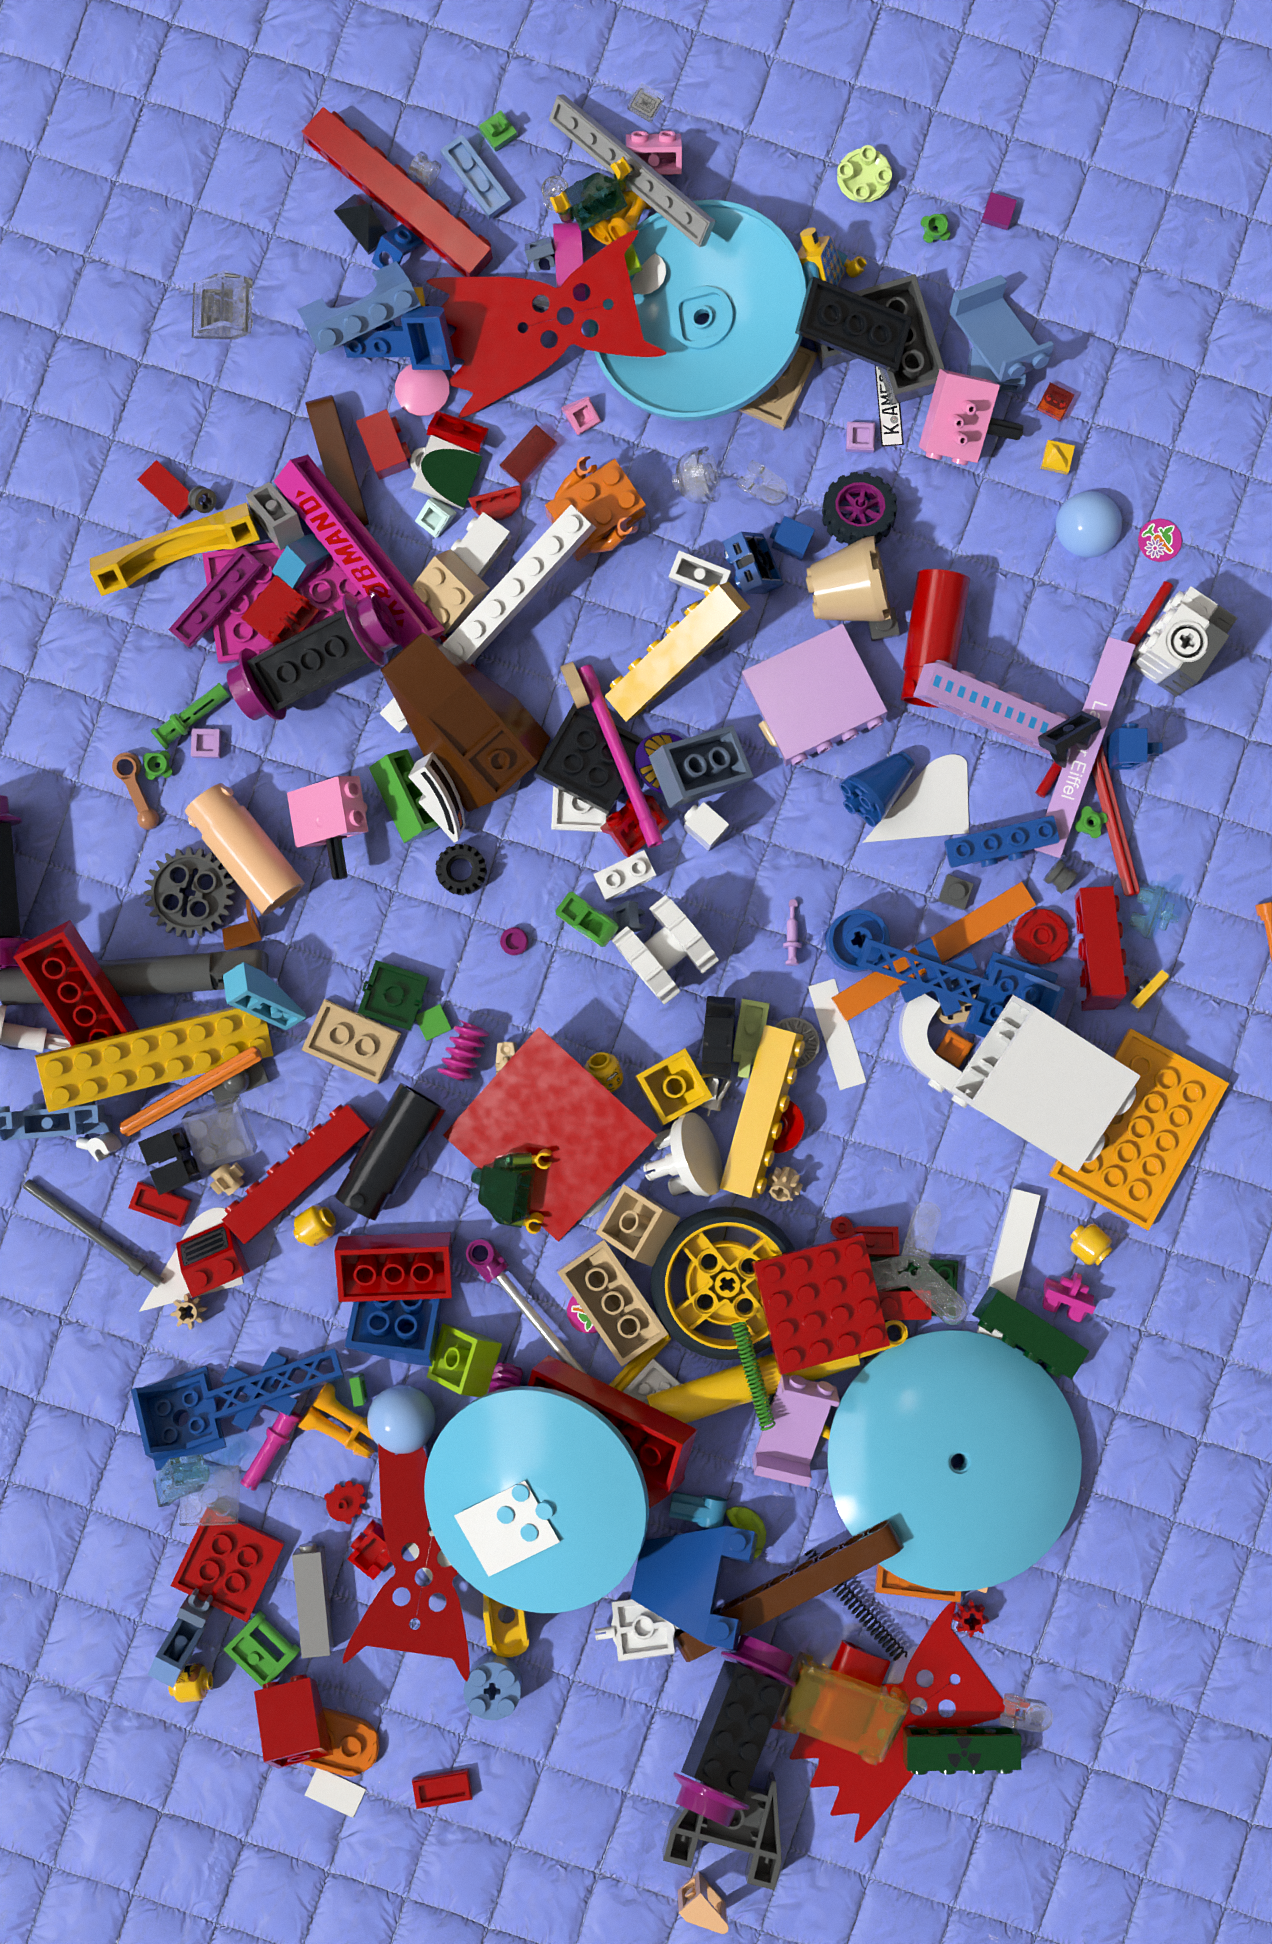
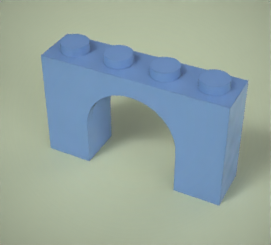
M397 261L373 272L372 276L377 284L375 289L364 298L350 305L329 308L323 299L320 298L297 309L320 355L421 306L409 278Z

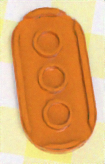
M323 1707L333 1755L300 1764L347 1777L360 1775L372 1767L380 1749L379 1736L372 1724L363 1718Z

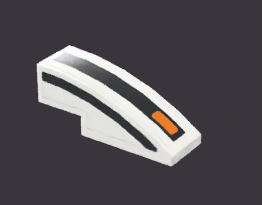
M431 752L416 761L408 777L423 793L419 804L455 843L459 840L466 826L464 810L451 777L435 754Z

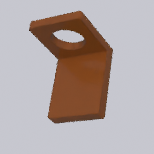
M246 899L249 921L222 929L225 950L246 946L262 940L260 921L250 899Z

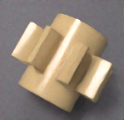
M225 1161L210 1174L214 1179L210 1186L218 1195L224 1191L230 1196L245 1183L241 1178L245 1171L237 1162L230 1166Z
M776 1167L774 1173H770L767 1179V1184L771 1186L769 1193L778 1201H793L795 1195H799L803 1184L798 1182L801 1176L790 1167H782L781 1169Z
M187 1293L184 1295V1302L178 1299L173 1302L177 1309L170 1315L177 1317L179 1320L177 1322L178 1327L185 1323L188 1324L190 1330L195 1326L194 1320L199 1323L205 1321L201 1314L208 1307L201 1305V1296L191 1299L190 1294ZM192 1306L191 1312L193 1315L187 1317L185 1315L187 1312L186 1307Z

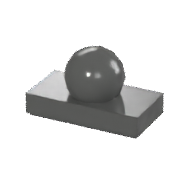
M261 1060L212 1088L211 1091L216 1103H221L269 1083L270 1080Z

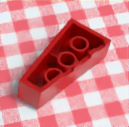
M1113 886L1079 888L1075 895L1077 934H1082L1083 938L1079 939L1078 959L1084 961L1080 976V987L1086 988V999L1081 1001L1082 1011L1116 1009L1130 989L1129 977L1124 976L1123 965H1126V951L1121 949L1120 939L1123 937V926L1117 920L1120 901L1118 895H1114Z

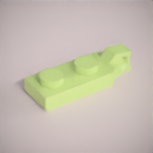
M742 999L733 1048V1061L739 1062L737 1077L749 1078L750 1067L754 1065L763 1029L767 1023L770 1003Z

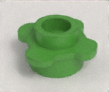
M933 214L931 216H924L921 219V226L924 227L925 233L923 240L926 243H932L934 240L939 239L942 241L949 239L950 231L947 230L948 218L945 214ZM933 227H938V230H933Z
M163 750L160 753L152 754L146 753L143 756L147 779L154 780L160 776L169 778L172 775L173 770L169 766L171 756L167 751ZM156 763H160L159 768L155 767Z
M1086 806L1081 809L1082 815L1078 822L1075 823V829L1077 832L1089 834L1091 838L1095 839L1101 835L1100 829L1107 822V816L1103 812L1097 813L1091 807ZM1089 820H1093V825L1088 823Z

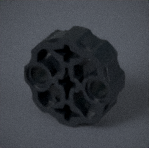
M707 996L701 1078L730 1080L736 998Z

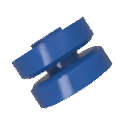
M863 909L847 911L837 917L827 929L825 937L826 952L831 961L842 970L854 973L869 970L856 964L865 938L867 937L889 945L890 936L888 928L882 918L872 911ZM855 936L861 939L860 946L858 944L853 946L851 940ZM872 946L867 962L874 964L882 960L884 957L881 950Z

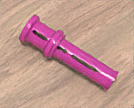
M293 1411L291 1417L280 1412L274 1424L267 1428L266 1435L268 1437L240 1481L243 1486L248 1489L252 1486L251 1490H257L259 1483L281 1446L289 1443V1435L296 1423L302 1421L303 1418L299 1413Z

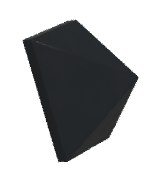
M354 194L334 210L336 216L368 255L377 249L381 236L386 234L387 231L366 201Z

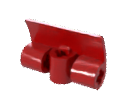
M842 1640L832 1662L831 1669H825L818 1686L820 1695L809 1717V1722L824 1731L858 1741L889 1668L890 1661L871 1655L856 1644Z

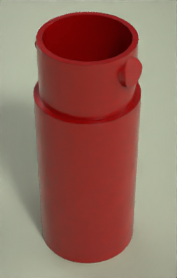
M924 569L917 572L903 663L905 674L901 700L905 703L939 708L913 696L924 664L936 663V660L950 663L953 670L956 671L970 585V578L964 574L942 569Z

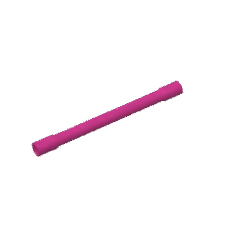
M585 665L579 668L577 672L632 802L648 848L656 847L664 842L655 818H653L614 724L592 665Z

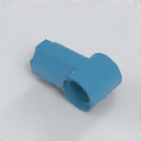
M673 1491L669 1517L698 1522V1525L709 1529L723 1527L728 1500L715 1495H703L701 1497Z

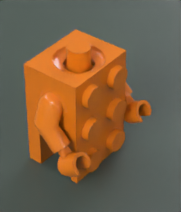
M590 456L579 458L576 464L577 467L564 479L555 493L554 499L545 504L546 516L551 524L570 505H573L596 527L592 534L572 554L576 561H579L591 552L612 551L626 538V534L637 532L638 527L632 525L646 516L643 510L646 507L645 502L616 459H613L597 470V465H591L587 469L586 461L590 459Z

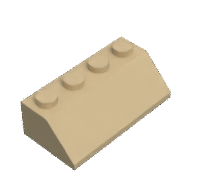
M605 1240L595 1244L556 1270L621 1367L668 1335V1332Z

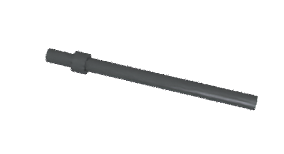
M31 1179L27 1180L23 1185V1189L129 1267L128 1270L137 1277L139 1275L157 1288L163 1282L164 1278L150 1269L146 1261L139 1256L137 1258Z

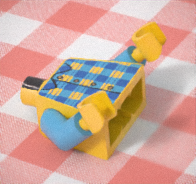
M813 227L807 228L800 233L802 246L797 254L805 272L807 286L809 279L813 276L838 286L844 274L843 266L846 267L847 274L852 278L858 277L865 271L863 267L867 264L866 260L861 256L855 257L852 261L847 259L846 254L836 249L832 237H818L817 231Z

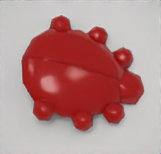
M347 1481L345 1487L336 1484L334 1486L335 1491L331 1494L326 1493L324 1499L326 1500V1509L330 1517L336 1521L351 1524L352 1517L355 1514L360 1515L362 1513L360 1504L366 1502V1497L361 1496L364 1493L363 1485L357 1483L353 1486L351 1481Z

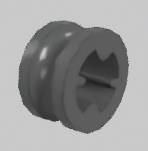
M195 486L188 494L190 507L200 513H209L216 505L215 493L204 486ZM202 495H205V502L201 501L202 504L198 503L199 498H203Z

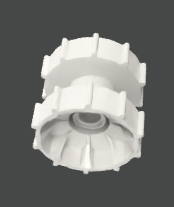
M666 895L649 908L663 929L643 944L628 926L611 939L631 967L664 1005L681 992L667 974V971L685 956L702 974L719 961L715 952L699 931Z

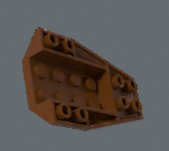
M424 632L419 634L380 669L424 757L431 752L435 754L451 777L459 794L461 804L467 812L497 800L538 763L550 740L549 735L514 695Z

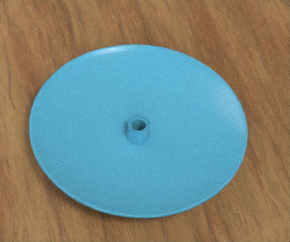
M956 1330L934 1331L908 1338L903 1344L883 1351L859 1372L844 1393L835 1412L828 1442L827 1464L830 1487L837 1510L852 1536L882 1521L889 1520L902 1541L904 1548L894 1556L879 1563V1565L910 1583L942 1591H970L1008 1581L1027 1570L1049 1551L1063 1532L1075 1507L1081 1480L1082 1455L1080 1438L1071 1409L1061 1390L1039 1364L1023 1356L1024 1352L1016 1347L1013 1349L1000 1339L985 1334ZM961 1453L963 1464L959 1468H953L951 1465L952 1456Z

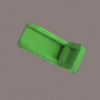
M568 892L555 910L559 918L600 947H606L619 929L618 923L590 906L574 892Z

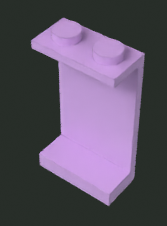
M781 1375L770 1407L776 1424L773 1428L761 1432L752 1457L754 1475L809 1487L812 1479L810 1462L831 1406L838 1407L840 1403L836 1386H832L824 1381L814 1382L806 1380L798 1375Z

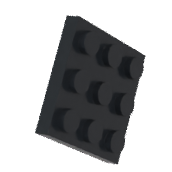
M573 703L536 769L534 776L609 815L624 787V783L596 714L583 707L577 709L575 703ZM615 725L634 769L635 753L643 739Z

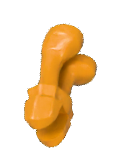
M627 186L620 191L621 197L614 212L608 219L594 216L588 224V230L591 235L605 245L610 244L628 232L634 231L643 210L651 209L649 204Z
M329 1382L326 1383L317 1395L313 1405L308 1408L302 1417L303 1419L298 1424V1427L305 1431H320L343 1444L345 1449L352 1450L354 1455L369 1459L375 1451L359 1439L361 1433L372 1439L368 1430L367 1417H362L343 1406L335 1398L334 1385ZM318 1409L334 1416L335 1418L350 1426L352 1428L351 1432L346 1431L345 1429L341 1428L340 1426L336 1425L335 1423L327 1419Z

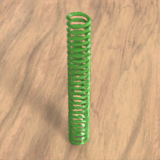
M736 1322L731 1325L733 1328L732 1332H735L733 1334L735 1336L734 1340L737 1341L735 1344L738 1345L737 1349H740L738 1351L740 1353L739 1357L742 1358L740 1361L744 1362L742 1366H744V1374L747 1375L745 1378L748 1379L749 1391L752 1392L750 1396H752L754 1401V1409H757L755 1413H757L756 1417L759 1418L760 1430L766 1431L773 1428L776 1424L773 1417L774 1414L771 1413L769 1397L765 1391L766 1388L760 1374L761 1370H759L760 1366H758L757 1357H755L753 1341L750 1340L748 1324Z

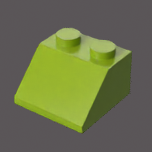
M443 1323L436 1343L433 1365L429 1366L426 1377L460 1395L481 1397L488 1392L502 1343L485 1335Z

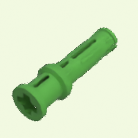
M218 683L178 715L172 713L168 721L159 728H153L150 731L164 749L167 750L171 742L181 735H187L188 728L208 714L225 699L229 698L230 695Z

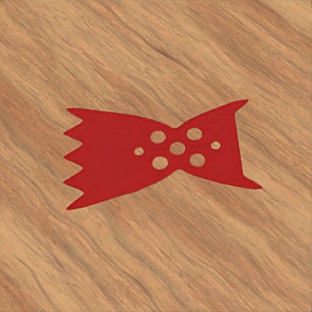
M638 230L626 233L601 249L573 271L562 286L558 288L543 282L515 277L431 278L426 281L431 286L450 295L441 307L444 309L447 323L457 328L450 339L454 356L463 359L464 364L450 378L449 385L473 393L461 410L459 418H464L528 383L558 360L572 344L590 351L632 357H660L667 354L664 350L643 339L624 256L638 235ZM580 283H584L590 288V296L585 301H578L573 296L574 287ZM538 295H545L549 299V308L543 313L536 312L532 306L533 299ZM606 299H611L614 303L610 310L603 307V302ZM563 307H568L575 313L573 321L568 325L560 324L557 320V313ZM589 319L595 320L599 326L598 333L593 337H586L581 331L582 324ZM521 322H525L528 325V330L525 333L518 331V325ZM548 330L554 331L558 337L557 344L552 348H545L541 344V335Z
M378 1443L381 1519L387 1550L395 1567V1574L380 1589L355 1629L344 1652L343 1664L352 1659L364 1647L371 1646L451 1658L454 1660L463 1679L467 1682L470 1673L468 1643L460 1601L452 1585L453 1578L459 1573L452 1565L443 1567L438 1563L437 1555L441 1548L435 1536H430L427 1532L430 1522L426 1511L424 1483L428 1458L423 1446L411 1453L395 1455V1453L386 1450ZM407 1543H415L419 1548V1555L413 1561H407L402 1557L401 1550ZM421 1568H428L433 1574V1579L427 1586H420L415 1581V1574ZM400 1587L407 1588L410 1592V1600L404 1606H398L393 1602V1593ZM441 1593L446 1598V1606L443 1610L435 1612L429 1607V1599L433 1594ZM414 1618L420 1621V1627L416 1630L411 1629L409 1626L410 1621Z
M955 1602L948 1604L929 1628L907 1665L903 1681L899 1684H881L858 1741L832 1734L811 1724L809 1717L814 1706L781 1719L771 1727L778 1730L799 1731V1737L790 1755L791 1760L819 1759L810 1784L811 1788L839 1787L838 1795L830 1812L831 1816L853 1813L860 1815L855 1831L854 1843L860 1841L868 1833L914 1775L911 1771H907L903 1762V1727L910 1725L917 1727L972 1726L1010 1715L1029 1704V1702L1022 1700L1002 1699L952 1631L951 1623L956 1605ZM929 1670L933 1674L934 1681L931 1686L923 1688L917 1684L916 1676L919 1671ZM953 1674H957L960 1677V1682L957 1685H953L949 1681L950 1676ZM892 1695L898 1699L899 1708L894 1713H886L882 1709L881 1703L886 1696ZM914 1698H923L927 1703L926 1712L922 1715L913 1714L910 1710V1702ZM951 1700L955 1704L956 1710L951 1717L945 1718L939 1714L938 1705L941 1701ZM880 1728L887 1730V1737L884 1739H880L877 1736V1730Z

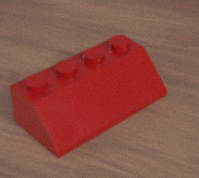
M451 1232L338 1236L334 1253L339 1302L452 1298L453 1256Z

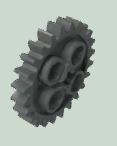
M187 847L185 855L180 849H176V857L173 858V856L166 853L165 858L167 862L163 863L157 860L156 863L160 869L158 871L149 870L154 879L145 880V883L151 886V890L144 891L143 894L151 896L152 900L146 902L145 906L155 908L149 915L150 917L160 916L156 924L163 926L167 923L166 932L171 933L176 928V936L182 937L185 930L188 938H193L195 931H197L199 936L204 937L205 928L215 932V922L224 925L221 918L222 914L231 916L226 907L227 905H235V902L229 900V896L237 894V891L229 889V886L235 883V880L226 879L229 873L226 869H220L222 864L219 860L213 863L215 856L213 853L210 852L204 858V850L201 848L197 850L195 855L191 847ZM179 869H184L186 878L183 882L177 883L174 879L175 872ZM194 869H198V874L195 876L193 882V871ZM211 875L213 885L210 889L204 890L201 886V881L205 876ZM192 888V890L196 891L195 896L189 897L185 895L186 889L191 890ZM175 895L179 899V905L176 909L170 910L167 906V901L171 896ZM203 902L206 905V912L203 916L197 917L194 913V908L198 903ZM187 905V915L183 917L182 913Z

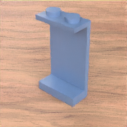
M1002 275L954 292L949 311L1000 383L1011 378L1016 379L1034 369L1043 368L1049 363L1054 346L1052 341L1038 346L1005 302L1003 295L1007 281Z

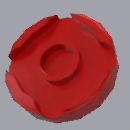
M1036 909L1028 911L1018 919L1013 928L1012 940L1014 948L1021 958L1030 963L1041 965L1054 962L1063 955L1068 947L1069 935L1067 924L1060 915L1052 910Z

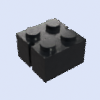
M182 1127L166 1130L138 1142L147 1166L157 1162L162 1163L174 1157L177 1159L149 1171L159 1195L202 1180L200 1174L203 1173L202 1165L197 1157L194 1158L191 1155L190 1147L193 1146L192 1140L187 1131L183 1132Z

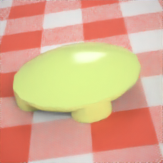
M865 145L848 153L837 168V183L842 193L850 200L859 203L872 202L880 198L888 190L892 180L891 166L887 158L870 145Z

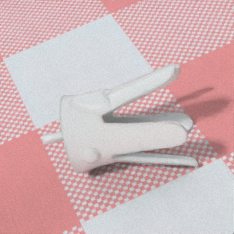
M708 1078L707 1087L713 1098L700 1105L708 1109L707 1116L710 1115L711 1110L721 1111L722 1099L732 1081L724 1079L717 1092L719 1080Z

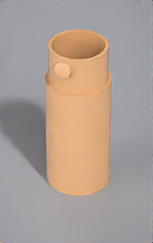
M219 783L195 798L187 806L185 813L188 816L189 824L194 828H198L202 834L201 838L262 916H265L294 897L303 888L305 882L246 807L240 806L233 797V790L223 783Z

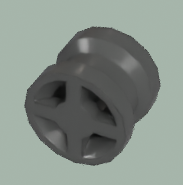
M1059 859L1049 870L1043 881L1047 884L1052 883L1055 885L1056 890L1062 894L1071 885L1079 872L1075 869H1069L1066 867L1065 862Z

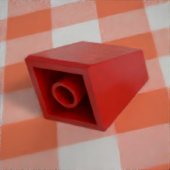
M305 1674L291 1677L288 1683L269 1682L263 1684L261 1690L254 1691L263 1760L265 1763L279 1769L333 1755L317 1682L314 1679L307 1678Z

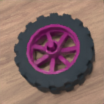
M851 472L849 476H840L836 483L833 481L828 488V492H825L822 506V521L824 526H827L829 535L831 537L834 535L839 543L843 544L845 542L848 545L869 536H875V544L881 542L883 536L886 538L889 535L891 527L893 528L895 523L897 498L895 493L892 494L891 492L892 487L888 483L885 484L881 477L877 475L873 477L868 472H863V474ZM864 497L870 498L871 501L867 502V499ZM846 500L851 506L839 505ZM878 506L880 514L869 509ZM852 513L848 519L842 516V514ZM865 516L874 519V521L866 523Z

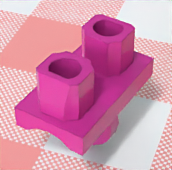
M1075 1272L1071 1279L1062 1276L1060 1282L1046 1277L1043 1283L1044 1296L1042 1306L1045 1310L1054 1313L1057 1312L1061 1303L1069 1305L1066 1312L1067 1317L1081 1323L1087 1313L1093 1314L1096 1305L1093 1304L1094 1295L1087 1293L1089 1286L1081 1283L1082 1275Z

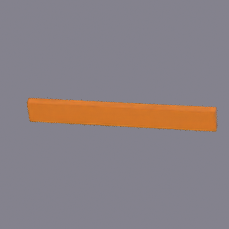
M1020 882L931 936L930 938L934 943L941 962H945L1036 906V903L1023 882ZM915 947L908 951L918 955ZM905 957L893 962L896 972L909 968ZM924 968L918 971L919 975L926 973ZM874 971L831 999L845 1022L899 990L898 986L906 982Z

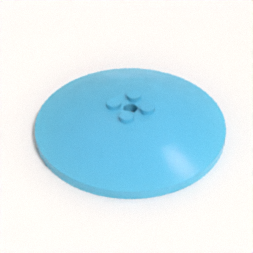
M723 200L692 201L716 221L708 242L703 247L697 246L659 213H655L645 219L635 229L639 232L632 243L641 266L654 253L660 256L666 265L664 282L657 290L644 295L633 292L643 339L664 350L667 354L660 357H632L596 351L594 353L603 373L613 387L634 406L647 413L670 420L701 421L734 412L756 400L780 378L789 366L801 343L803 336L796 334L795 331L808 286L798 254L783 231L761 213L738 203ZM636 274L629 276L630 282H632ZM606 299L603 302V307L607 310L612 309L613 301ZM707 313L710 315L707 323L703 325L696 324L700 314ZM589 319L590 337L595 336L599 330L597 322Z
M533 1386L510 1387L485 1394L465 1406L448 1422L438 1436L428 1459L424 1483L427 1516L436 1541L451 1565L467 1582L499 1603L515 1609L536 1613H561L585 1607L610 1593L628 1574L640 1554L645 1541L649 1520V1499L643 1471L636 1455L621 1432L598 1410L578 1398L557 1390ZM526 1481L538 1502L535 1509L536 1515L542 1520H548L560 1542L488 1577L454 1515L513 1487V1498L518 1502H524L529 1497V1490L525 1485L519 1483ZM502 1506L497 1511V1518L501 1523L509 1524L514 1519V1511L508 1506ZM525 1524L521 1528L520 1534L525 1541L532 1542L537 1538L538 1530L532 1524Z

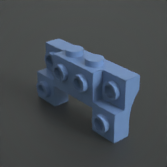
M95 1101L49 1113L46 1109V1103L28 1105L29 1110L10 1112V1106L0 1107V1141L113 1132L112 1115H105L104 1104L95 1105Z

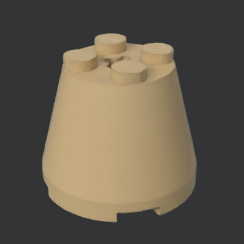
M875 536L862 538L806 568L809 593H814V603H812L815 619L837 621H885L892 619L890 603L887 600V585L879 549L875 547Z

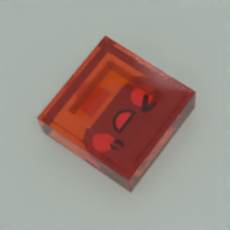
M1050 382L1036 410L1061 422L1074 394Z

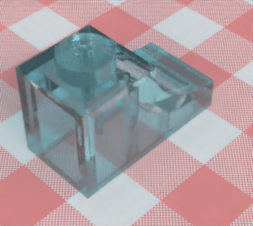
M202 1454L169 1458L153 1480L158 1507L170 1506L174 1501L183 1496L200 1492L206 1485L210 1472L208 1465L204 1464Z

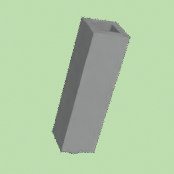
M305 1543L299 1545V1548L292 1554L302 1658L330 1656L334 1649L325 1546H317L316 1543Z

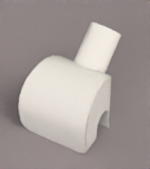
M110 1132L103 1133L92 1139L79 1137L76 1141V1147L88 1150L97 1162L109 1157L110 1153L117 1151L122 1146L119 1138Z

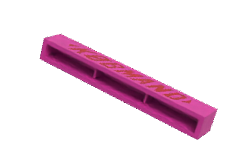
M304 455L289 460L274 480V483L364 597L375 593L385 602L399 627L402 648L404 649L422 632L437 640L445 631L444 627L414 592L408 581L310 456Z

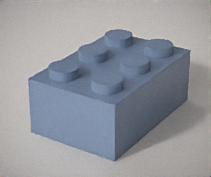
M733 725L662 745L649 756L669 808L738 788L754 777Z

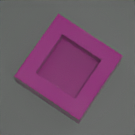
M991 192L981 222L1007 230L1017 200Z

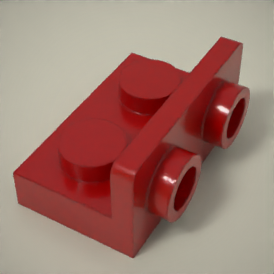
M643 794L653 818H655L659 830H661L669 823V820L653 796ZM628 798L626 805L619 811L609 815L606 823L600 827L603 833L611 835L626 857L632 856L646 844L639 826L638 817L630 798Z

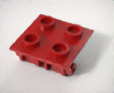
M276 575L242 615L241 619L273 645H276L304 630L320 610L311 604L305 596H301Z

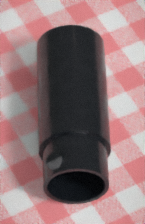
M400 1083L348 1167L350 1171L334 1195L335 1198L360 1215L376 1221L390 1196L395 1195L446 1110L420 1092Z

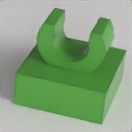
M501 110L479 125V131L495 152L518 137L517 131Z

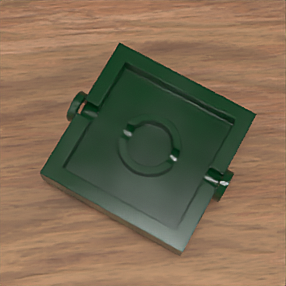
M375 960L370 978L363 985L362 991L364 995L357 1013L412 1031L418 1011L422 1009V1004L425 1001L423 996L429 982V977Z

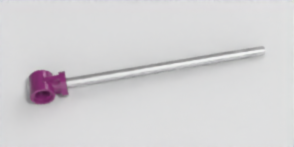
M479 1238L471 1242L466 1250L468 1262L476 1268L487 1283L495 1278L562 1362L586 1373L504 1273V1270L510 1265L497 1251L494 1244L485 1238ZM477 1245H483L487 1248L488 1257L486 1260L481 1261L475 1258L474 1248Z

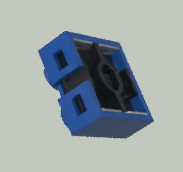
M739 532L722 541L725 547V558L730 565L734 564L736 569L735 582L743 593L767 594L784 585L764 534Z

